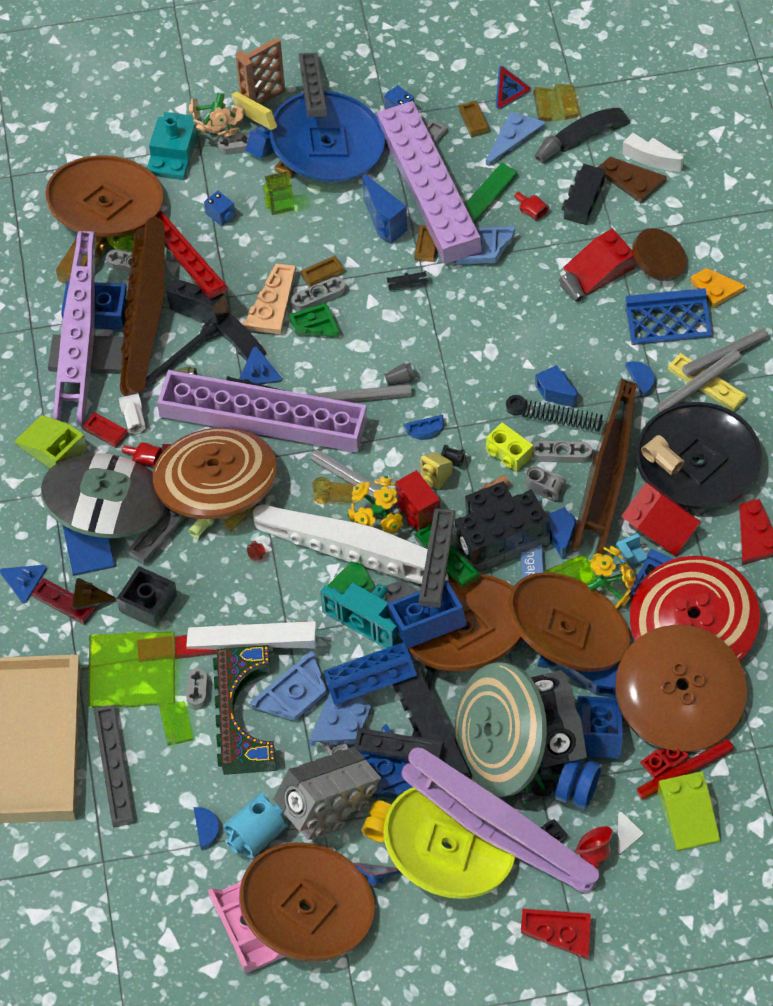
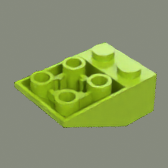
M41 415L14 441V444L49 469L66 458L80 455L87 449L84 434L68 423Z

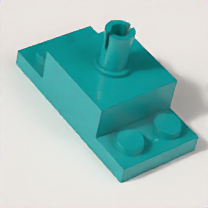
M164 112L163 117L158 116L149 144L151 156L147 165V169L156 177L177 180L185 179L199 133L195 128L193 115Z
M352 582L343 595L336 588L324 585L320 591L322 613L383 648L398 644L397 625L389 619L388 602L383 600L389 592L385 585L380 588L382 584L378 583L370 593Z

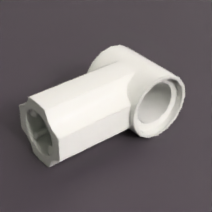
M139 393L120 397L119 403L122 415L125 416L128 432L134 435L141 433L146 428L141 412L143 410Z

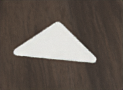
M619 812L618 853H622L641 837L643 832L622 812Z

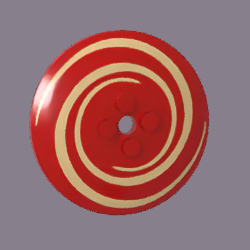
M684 556L661 564L651 571L640 583L630 607V627L634 641L645 633L659 627L689 625L704 629L720 638L731 648L739 661L751 650L759 630L760 610L756 594L750 583L731 565L707 556ZM692 609H697L700 611V616L691 618L688 616V612Z

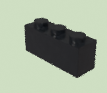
M583 163L581 170H577L574 179L575 184L570 186L568 200L565 199L562 205L565 220L587 225L605 183L606 169Z
M179 279L166 290L170 309L215 324H219L229 313L226 297L223 293L210 299L198 285Z

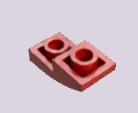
M675 748L676 752H671L670 749H661L660 751L656 749L641 760L640 764L654 779L688 760L689 755L686 752L680 753L678 748Z

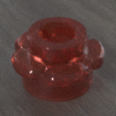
M252 541V544L247 546L249 558L252 561L263 559L265 548L262 543Z

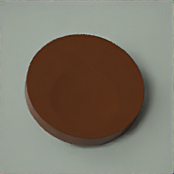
M648 228L635 238L632 246L633 256L639 267L646 274L660 281H672L684 271L686 267L684 249L671 234L661 229Z

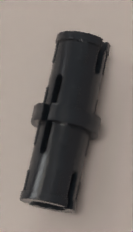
M426 271L387 277V283L396 282L395 284H389L388 288L391 290L428 284L427 278L419 279L427 277Z

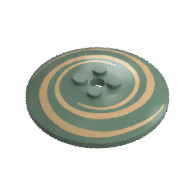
M492 663L479 669L470 678L461 694L455 716V744L469 770L472 781L496 797L512 796L523 790L530 783L540 766L546 744V715L541 695L535 683L525 671L510 663Z

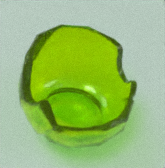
M135 232L121 236L106 237V240L113 249L126 251L133 247Z

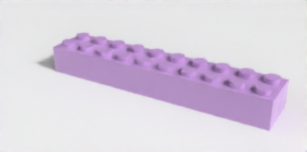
M410 101L377 112V119L384 133L385 142L443 263L447 264L480 253V236L414 102Z
M171 370L167 372L157 402L159 417L213 427L237 428L253 434L357 453L367 422L366 405Z

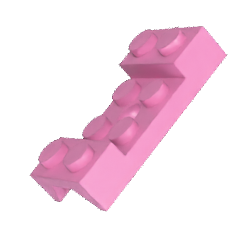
M241 879L239 883L223 890L210 889L208 893L218 917H220L235 949L244 973L247 974L286 956L268 948L251 932L248 926L241 923L243 919L239 904Z

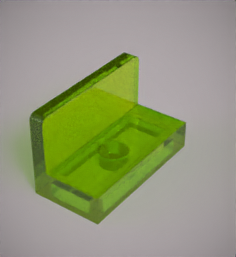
M582 555L543 571L567 575L586 584L595 580L588 558Z
M166 696L157 698L167 746L192 741L193 736L185 702L167 704Z

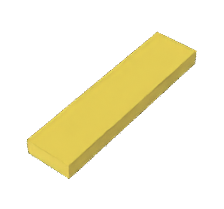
M239 92L231 94L234 104L239 106V108H243V115L270 130L277 127L270 109Z
M682 353L668 366L670 372L686 382H689L706 369L686 376L682 371L683 365L693 360ZM718 376L699 389L733 412L746 399V394Z

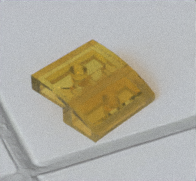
M555 84L554 88L535 87L533 94L538 120L560 121L579 116L574 85Z

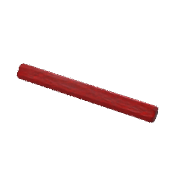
M726 739L637 788L638 796L641 799H645L658 792L659 781L691 774L733 751V744L729 739Z

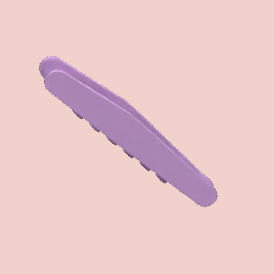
M78 231L76 249L62 321L53 419L61 421L63 400L79 401L77 409L78 425H84L94 343L95 231ZM83 255H88L87 266H81ZM65 382L81 383L80 394H65Z
M423 748L411 750L408 756L410 764H406L401 772L403 779L463 827L490 844L556 877L580 892L586 893L593 889L599 877V872L593 865L582 859L513 807Z

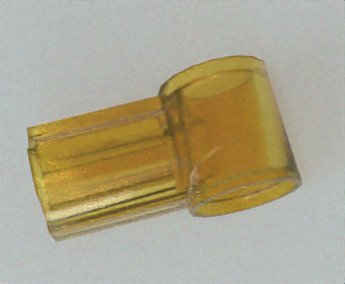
M318 477L313 481L312 499L318 504H325L328 501L352 502L353 484L330 482L324 477Z

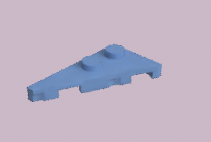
M510 111L486 159V165L490 166L500 160L501 155L516 149L522 142L530 139L535 131L538 129L543 130L545 121Z

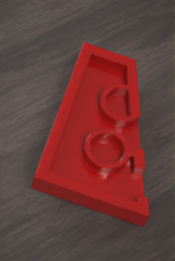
M760 499L740 504L742 565L773 557V528Z

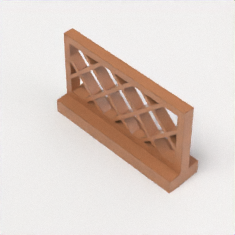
M278 37L247 54H244L242 50L235 54L239 92L259 104H263L285 92L281 40ZM275 47L271 53H268L271 48ZM258 56L256 61L252 62V59ZM265 57H268V58L266 59V61L264 62V64H261V62L264 60V58H265ZM276 59L274 64L272 66H269L272 63V61ZM257 68H260L258 73L255 75L254 73L257 70ZM269 70L265 77H263L265 71ZM277 72L275 77L272 79L271 77L273 76V74ZM259 80H260L261 83L259 84V86H258V87H255L256 84H257V83L259 82ZM269 82L270 84L268 85V87L264 89L266 84Z

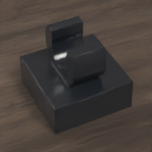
M555 819L540 827L560 843L567 839V834Z

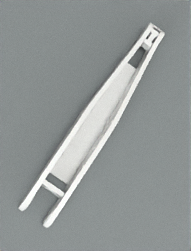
M264 504L257 506L253 510L254 524L260 531L348 562H358L363 564L364 567L422 584L428 550L377 528L354 522L280 509ZM446 573L445 581H448V574Z

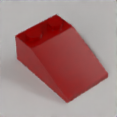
M612 228L591 241L563 267V270L566 273L572 272L577 275L581 288L587 296L635 269V258L632 249Z
M649 483L644 484L621 516L636 529L675 556L679 554L702 523L660 489Z

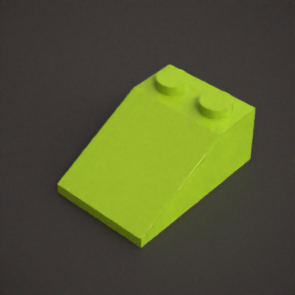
M703 772L659 781L658 795L676 852L720 842L710 794Z

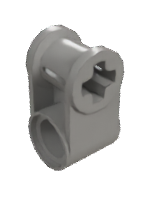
M539 466L529 467L525 475V488L527 490L532 489L534 493L548 500H558L561 487L565 486L566 479L557 473H552Z

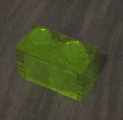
M288 171L265 176V185H262L264 195L267 196L264 197L266 209L270 208L271 215L294 211L293 190Z

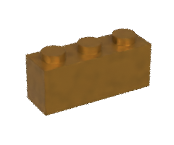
M96 236L95 267L99 257L107 249L108 244L105 237ZM77 238L56 268L58 281L64 284L70 281ZM83 255L81 266H87L88 255Z

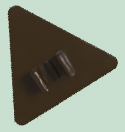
M81 578L76 579L72 603L73 610L115 601L114 596L95 587L93 583L86 582Z

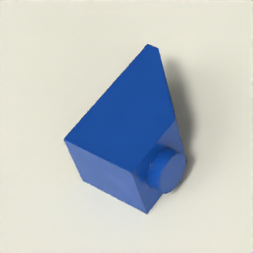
M563 507L547 514L550 520V541L561 559H565L576 525L574 515L572 513L569 514L567 509Z

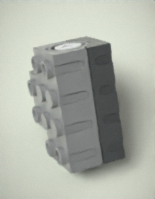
M354 746L288 769L273 800L298 831H301L308 840L315 837L320 838L331 831H339L345 825L344 820L351 812L365 809L369 804L368 801L371 795L377 790L376 786L381 777Z

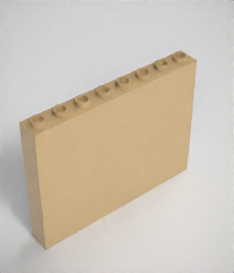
M79 655L0 658V823L76 821L81 680Z

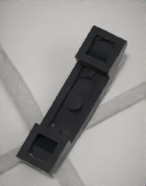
M621 108L604 109L576 120L555 136L561 141L562 146L560 148L565 152L579 146L580 140L610 127L616 130L630 124V120Z
M230 313L219 324L213 323L218 332L237 348L238 354L246 362L253 347H257L263 355H266L265 350L256 338Z

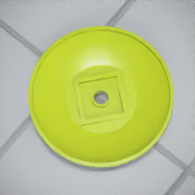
M414 787L399 795L390 806L386 815L383 833L385 846L391 860L406 878L430 893L456 899L482 896L502 884L512 869L515 856L467 830ZM442 843H448L451 845L452 848L447 849L442 845Z

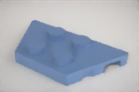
M515 226L476 227L480 236L481 252L456 260L455 263H496L513 238Z
M310 651L250 702V706L259 711L296 721L327 694L314 653Z
M329 694L308 745L315 746L317 742H328L329 745H338L340 743L354 744L358 728L364 727L371 706L360 696L334 705L331 694Z

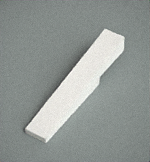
M316 621L189 627L186 647L187 649L217 650L268 645L269 651H273V647L315 648Z

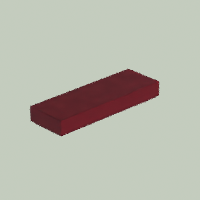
M45 578L41 580L31 593L33 598L82 625H85L96 611V606L73 610L74 594Z

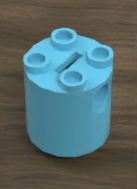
M260 792L223 825V829L228 836V839L225 840L226 844L235 854H244L252 859L288 827L287 822L281 817L284 815V812L277 804L273 806L269 803L266 795Z

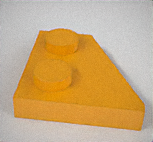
M708 268L690 277V282L696 289L706 288V300L713 308L745 291L744 284Z

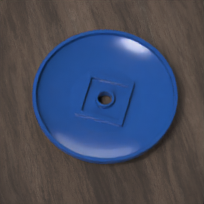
M324 91L327 116L307 117L304 93L289 98L278 107L273 115L277 127L269 130L272 148L278 158L288 168L304 177L322 182L353 180L368 173L382 156L385 136L377 116L366 105L355 98L338 92ZM323 140H327V141H329L330 143H329V144H325V143H323L322 141H323Z

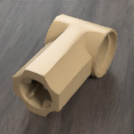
M660 435L654 437L641 448L642 454L648 461L658 463L670 475L677 474L684 465V460L669 448L667 441Z

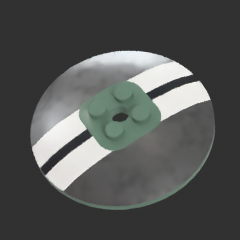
M89 453L66 458L48 470L41 485L43 505L55 520L69 529L94 537L120 538L144 532L161 519L166 508L155 492L152 479L153 472L138 462L112 454Z

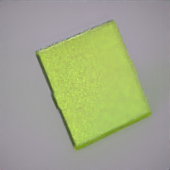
M125 632L89 635L90 708L110 705L133 708L175 704V632Z

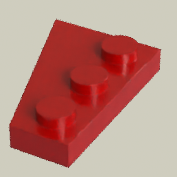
M522 909L521 934L588 959L591 914Z

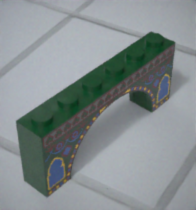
M269 646L217 649V657L213 658L214 671L218 670V676H214V688L218 689L219 695L215 696V708H219V715H215L216 728H220V734H216L217 747H221V754H217L218 767H222L223 775L276 771L274 741H263L250 736L239 726L234 716L235 703L243 688L254 679L271 674Z

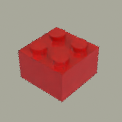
M416 470L396 481L397 503L395 505L400 513L406 515L410 527H415L419 531L432 524L434 509H440V499Z

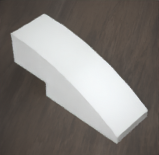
M632 133L623 141L622 154L634 161L668 171L680 172L683 169V156L655 138L647 142L635 133Z

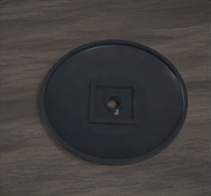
M706 402L681 403L659 412L643 428L636 447L637 467L644 482L656 486L681 507L690 509H713L736 501L755 483L762 461L761 445L752 427L735 412L720 405ZM657 435L662 436L667 441L669 448L684 460V465L675 475H670L658 463L648 461L642 454L641 448ZM701 458L703 459V462L695 463L693 459Z

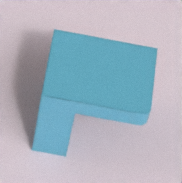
M639 534L616 543V546L619 548L618 550L622 551L620 555L625 558L623 560L618 557L621 564L627 562L629 567H633L646 561L647 556L640 546Z

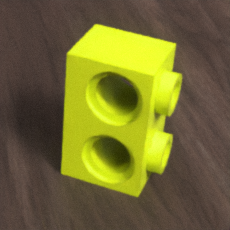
M501 423L486 437L487 452L493 457L496 456L506 467L512 468L516 472L533 456V444L504 423Z

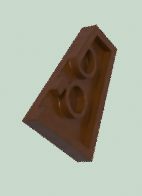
M611 156L598 166V168L606 169L605 179L640 204L664 184L667 179L665 175Z

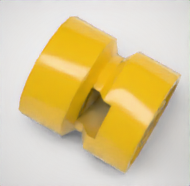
M379 800L373 802L369 811L371 817L366 818L361 829L366 837L376 842L385 843L383 833L384 822L391 804Z

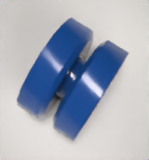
M583 759L570 762L568 760L560 775L555 799L568 803L573 798L574 806L586 810L594 796L602 764L589 760L584 766Z

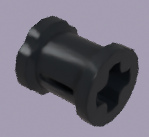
M445 444L441 456L461 467L465 457V450L449 448Z

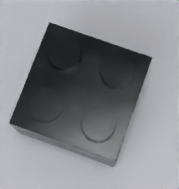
M138 566L116 598L120 612L156 628L177 597L175 582Z

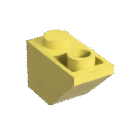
M436 452L425 454L421 457V476L430 487L439 490L453 473L452 461Z

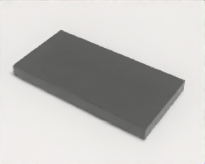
M53 334L48 363L49 371L57 372L61 335ZM94 336L90 373L121 374V346L124 337Z

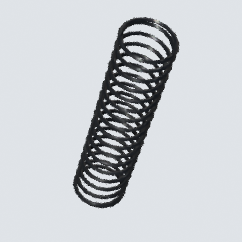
M527 399L524 402L522 417L526 418L529 415V418H532L533 416L535 420L538 416V420H541L543 416V421L547 419V421L550 422L552 419V422L555 423L557 419V424L561 422L562 425H564L566 422V425L569 426L571 422L572 427L575 425L576 422V428H578L580 425L582 429L585 425L586 430L590 426L591 431L593 430V428L595 429V432L600 431L603 418L602 414L600 415L598 427L596 429V421L598 413H596L595 421L591 429L593 412H591L590 421L587 427L588 411L586 413L585 421L582 426V410L580 421L577 426L579 409H577L576 418L572 425L574 408L572 409L571 418L568 423V407L566 418L563 423V414L565 407H563L561 418L558 422L560 405L558 406L555 420H553L555 410L554 404L552 415L549 420V410L551 404H549L547 415L544 419L546 403H544L543 412L541 417L539 418L541 402L539 403V408L536 417L535 407L537 401H535L534 403V409L531 417L530 408L532 400H530L529 409L526 416L525 413L527 408Z

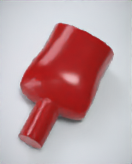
M519 191L514 195V198L521 202L519 205L520 211L536 221L541 219L549 210V205L543 202L537 195L527 198Z
M141 442L136 448L124 445L122 453L133 455L132 460L134 462L154 467L162 453V448Z

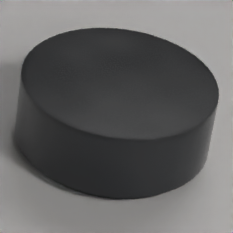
M520 395L510 396L506 400L507 412L513 416L521 415L525 399Z

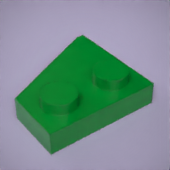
M327 303L289 314V320L295 334L327 337L340 336Z
M352 561L327 585L330 588H336L342 595L352 582L370 593L374 590V585L363 564Z

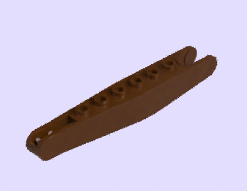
M150 217L146 221L145 227L138 228L134 233L123 329L124 338L121 346L120 391L124 396L141 393L145 388L147 371L163 303L165 228L163 222L157 217Z
M620 378L617 384L613 402L590 467L572 541V550L576 551L580 546L583 530H592L600 535L595 554H603L604 552L603 548L606 546L627 461L637 383ZM620 401L625 403L622 421L615 419Z

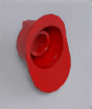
M602 826L587 832L580 839L575 853L579 854L582 859L592 864L596 869L599 868L603 861L611 855L610 839L613 830L608 826Z

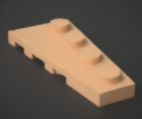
M275 264L265 282V287L258 294L254 306L250 308L248 317L242 322L249 331L281 334L296 272L295 266Z

